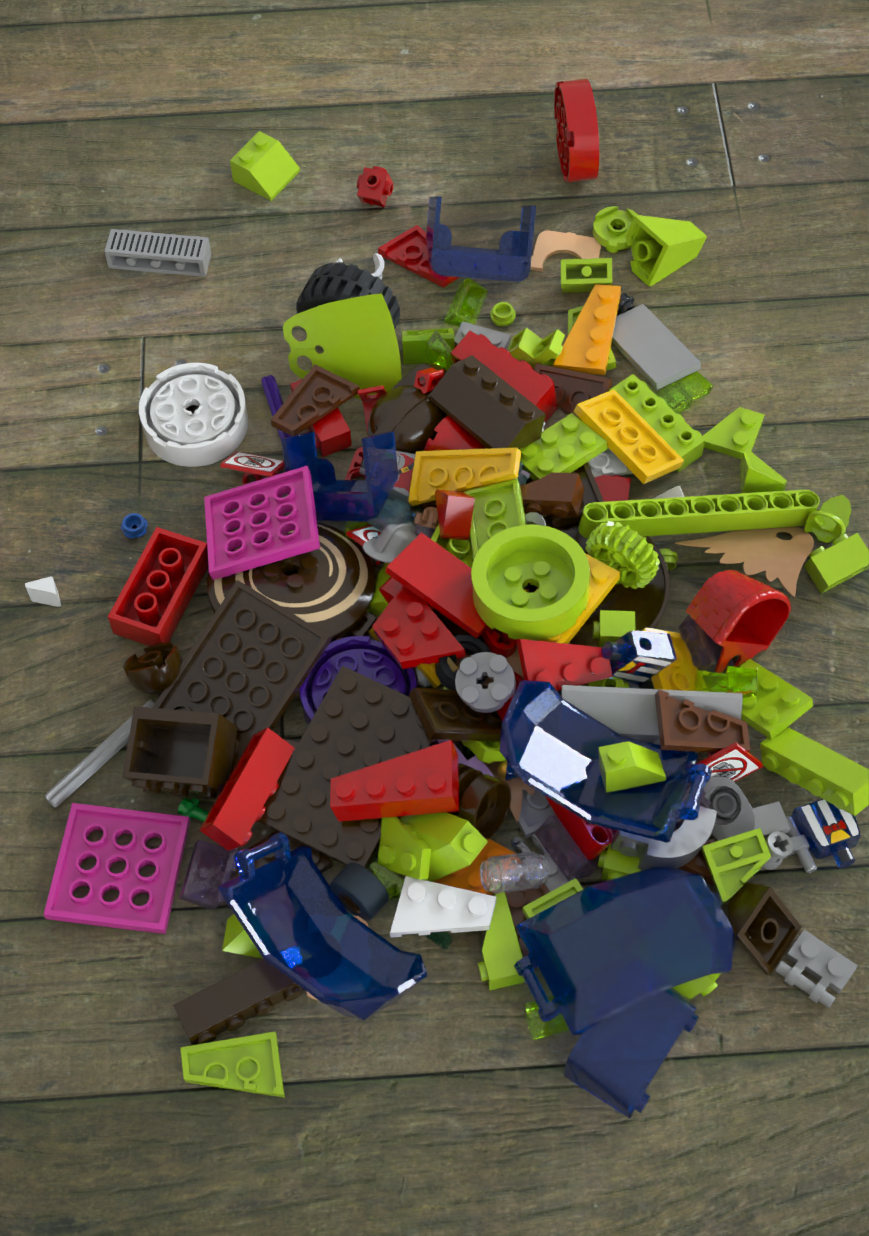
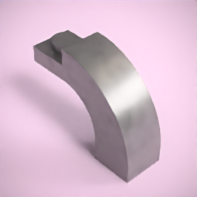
M688 802L678 817L676 831L667 835H655L621 824L613 837L611 849L620 851L625 856L640 858L638 869L653 872L677 869L690 862L705 844L714 828L717 811Z

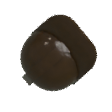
M426 363L413 368L376 402L368 422V437L375 448L382 453L384 450L389 449L416 454V451H424L429 438L434 440L437 435L434 429L448 415L429 400L431 392L423 394L422 390L414 387L417 371L424 369H443L446 374L447 370L442 366ZM420 377L419 382H421L422 379L425 380V378Z

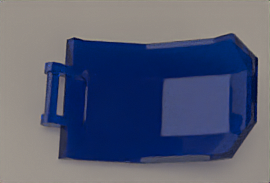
M520 681L502 721L499 751L524 783L588 823L668 843L671 841L678 819L695 820L698 818L700 798L705 783L710 780L712 770L705 764H696L698 758L696 752L661 750L658 744L621 736L564 700L550 682ZM629 741L658 752L666 781L606 793L599 769L598 747ZM692 782L687 801L682 802L687 785Z
M277 833L271 836L269 841L250 850L243 849L235 853L234 863L240 872V876L218 886L221 895L261 956L323 1004L344 1016L365 1021L405 996L427 977V970L420 954L398 949L346 911L313 862L310 847L301 846L290 851L287 836L284 833ZM274 852L276 860L255 869L254 861Z
M652 867L589 886L518 924L516 928L529 954L517 961L514 968L519 976H523L539 1007L538 1014L543 1022L550 1021L561 1013L572 1035H580L595 1023L647 995L710 974L729 973L732 970L736 942L733 927L702 876L673 867ZM537 966L554 996L551 1002L534 972Z

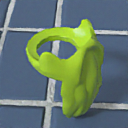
M840 495L824 502L820 511H813L809 514L804 531L814 533L817 539L824 543H831L844 535L851 515L849 499L844 495Z

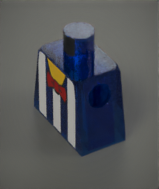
M633 630L615 642H606L602 647L603 658L610 661L612 676L637 685H642L677 660L672 639L668 633Z
M824 799L794 808L791 817L799 833L805 836L810 846L809 850L815 858L822 859L833 855L839 868H845L856 861L850 850L857 845L861 836L855 816L838 809L835 805Z

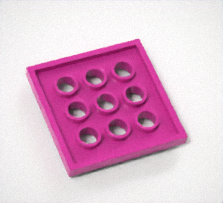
M308 466L204 497L209 574L213 580L320 549L311 473ZM265 520L263 523L258 524L259 521ZM294 531L290 535H286L288 532ZM267 539L265 542L260 543L261 540Z
M72 803L43 914L45 919L166 934L190 826L189 817ZM95 830L103 832V837L99 841H88V836L91 832ZM121 835H132L133 839L128 845L121 846L117 844V840ZM158 837L162 839V844L158 848L149 849L146 847L148 840ZM94 858L97 862L92 869L84 870L81 868V863L85 859ZM122 861L126 863V868L123 872L118 874L110 872V868L115 862ZM146 865L156 867L155 873L150 877H142L140 875V870ZM80 886L90 888L88 895L84 898L74 897L75 890ZM114 889L120 892L119 897L113 902L103 900L105 893L109 890ZM140 893L148 894L149 900L145 905L137 906L133 904L136 895Z

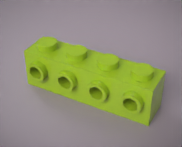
M632 374L609 390H615L684 460L682 466L676 469L677 472H680L702 456L705 440L701 433L693 430L685 422L684 418L667 406L663 398L654 394L644 381H640Z
M789 727L772 740L767 737L760 743L762 764L769 771L781 775L791 783L801 786L813 795L819 796L835 805L838 809L844 810L853 816H856L869 805V769Z

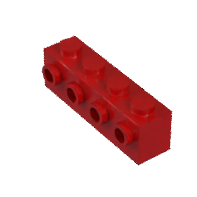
M268 727L255 733L199 831L227 851L239 846L243 847L252 836L250 829L254 822H257L266 810V807H264L266 800L276 792L279 786L277 780L295 748Z

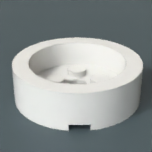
M206 363L177 365L157 375V380L149 388L146 387L139 402L141 424L149 447L163 460L185 467L210 465L229 456L242 443L248 428V413L244 392L236 378L231 374L228 375L218 370V366ZM191 405L199 406V408L194 411V414H192L191 411H187V407Z

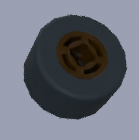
M350 862L330 883V889L336 899L353 915L359 916L364 921L373 919L389 901V894L381 881L358 863Z

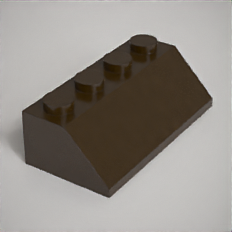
M473 355L452 364L429 395L431 402L488 449H521L541 438L545 413Z

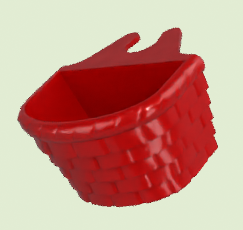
M725 570L713 575L703 584L685 612L696 621L716 644L723 647L715 672L720 674L734 656L739 655V659L731 668L730 673L747 660L752 659L757 653L767 650L787 621L791 611V604L784 593L775 590L771 586L765 585L736 570Z

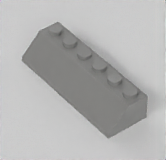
M562 685L558 710L559 741L561 744L573 748L580 747L581 745L598 748L629 741L645 748L655 749L656 751H669L660 749L655 693L659 689ZM662 690L668 692L669 697L680 701L686 699L694 702V706L709 712L715 710L741 720L742 693Z

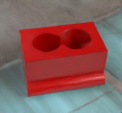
M428 368L417 371L414 387L422 390L423 394L432 392L444 376V370ZM420 377L425 378V380L422 379L421 382H419Z

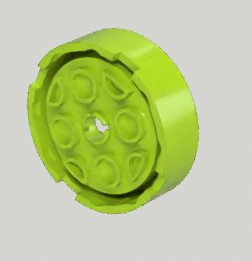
M542 525L511 527L488 539L474 558L471 575L475 608L481 619L491 629L496 628L508 634L509 638L539 641L555 637L574 626L576 619L582 614L583 610H586L590 589L588 559L580 545L560 530ZM528 583L538 587V590L533 593L526 592L523 589Z

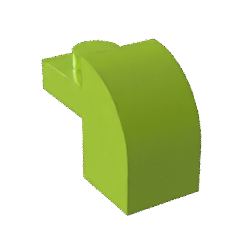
M525 328L512 337L507 351L518 361L523 360L527 362L533 370L536 364L552 367L555 359L563 349L561 344L565 334L556 329L541 339L528 328Z

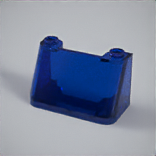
M633 956L572 1049L566 1062L564 1076L631 1119L635 1111L641 1113L651 1097L646 1093L649 1084L679 1035H682L684 1031L690 1033L699 1019V1016L695 1014L697 1007L644 962Z

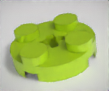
M618 206L602 209L597 213L593 222L592 233L595 240L611 253L630 248L631 246L627 247L625 236L634 216L638 214L626 208V211L618 210ZM613 226H615V227H617V228H622V229H621V230H615V229H613Z

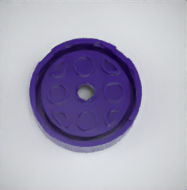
M368 636L346 637L329 643L300 687V697L307 726H309L342 666L406 696H409L413 688H417L416 677L413 668H401L382 642L370 640Z

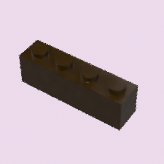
M286 947L173 1006L191 1044L198 1045L213 1042L217 1038L216 1035L226 1030L234 1031L242 1027L246 1022L245 1020L255 1015L263 1016L274 1009V1005L284 1000L289 1002L298 998L302 991L307 988L302 973L290 950Z

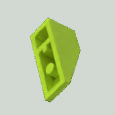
M503 885L496 888V905L490 929L486 931L482 948V962L477 963L481 981L487 980L489 991L526 982V968Z

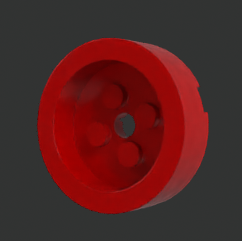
M588 79L556 82L554 90V119L557 126L556 143L564 181L566 180V183L595 180L599 172V133L591 84Z

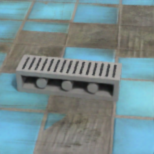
M117 229L110 230L104 251L108 267L111 269L206 277L212 255L208 237Z

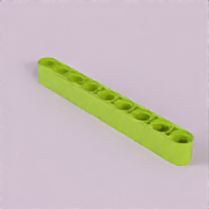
M789 490L593 502L587 504L583 509L579 532L584 538L589 539V535L597 526L608 521L614 524L619 522L624 527L628 525L631 530L638 531L641 537L805 526L809 514L817 510L820 499L816 493L810 490Z

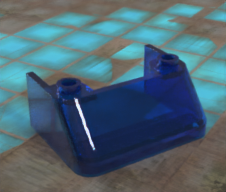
M429 197L426 240L430 268L435 274L512 282L524 281L529 276L536 206H522L520 231L505 232L500 238L499 250L452 246L450 229L446 225L440 224L442 197Z
M394 431L362 438L366 480H336L333 464L327 459L317 458L314 432L282 439L285 471L288 472L308 466L311 473L316 520L366 522L378 517L398 479Z

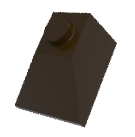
M746 883L735 894L728 905L733 935L763 972L770 975L801 929V925L771 887Z

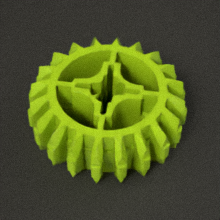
M608 521L607 523H601L589 535L585 548L588 555L620 572V579L616 584L621 583L626 588H643L657 574L660 561L657 558L658 553L653 550L654 546L647 543L646 537H641L638 531L631 530L628 525L624 527L619 522L614 524Z

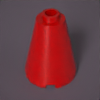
M446 416L434 429L437 435L434 440L428 439L424 451L488 448L451 417Z

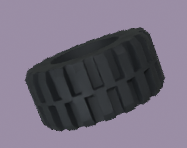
M344 262L328 263L318 267L310 276L296 302L298 314L326 303L382 293L389 309L394 329L400 321L398 300L396 296H393L390 287L385 286L383 280L378 276L374 277L371 275L370 271L366 269L361 270L357 265L353 264L345 265Z

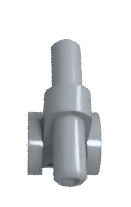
M786 816L790 826L789 833L786 835L783 832L774 831L766 838L771 858L763 868L769 870L776 869L782 863L783 858L797 854L805 872L812 873L817 869V866L808 850L810 846L805 836L799 833L792 817Z

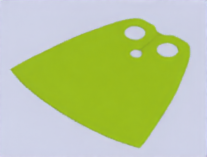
M382 293L326 303L290 317L283 324L284 339L289 343L291 349L288 355L290 369L302 379L310 370L305 371L298 366L297 359L300 356L308 357L312 362V367L317 365L359 385V389L383 385L386 392H388L402 380L397 337ZM300 326L304 328L307 333L306 340H296L292 335L293 327ZM317 345L322 346L324 352L321 354L317 353L315 347ZM358 394L353 397L360 399Z

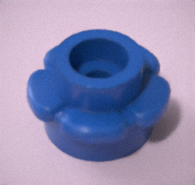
M131 513L123 519L121 530L124 532V536L129 539L140 538L146 534L148 522L140 514Z

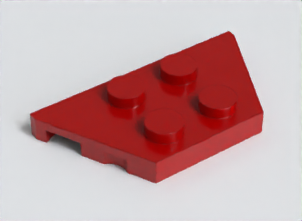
M403 585L372 626L376 636L402 669L417 667L420 664L438 663L440 657L456 654L457 659L466 656L464 648L427 603Z

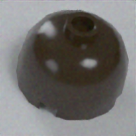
M171 642L158 643L144 648L146 654L137 658L135 653L125 661L123 669L133 687L139 692L160 696L164 689L168 688L177 678L183 661L177 646H173Z

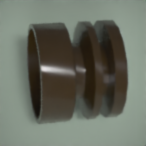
M459 763V811L447 813L469 821L486 840L490 839L499 831L509 812L511 788L505 781L488 774L483 775L481 771Z

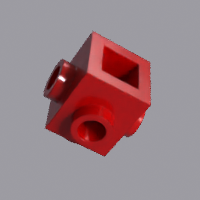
M373 166L372 169L364 167L363 175L360 174L357 180V196L361 203L385 208L387 197L392 195L394 182L386 169L378 166Z

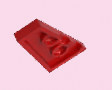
M418 225L378 248V254H381L382 257L443 288L463 276V268Z
M516 639L528 697L562 690V685L579 686L613 677L607 648Z

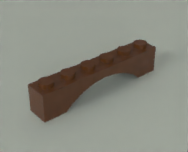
M551 472L539 480L521 485L520 490L525 514L537 512L540 515L548 516L553 514L559 518H566L567 516L578 517L584 493V486L579 474ZM436 500L420 504L423 509L427 507L437 508Z

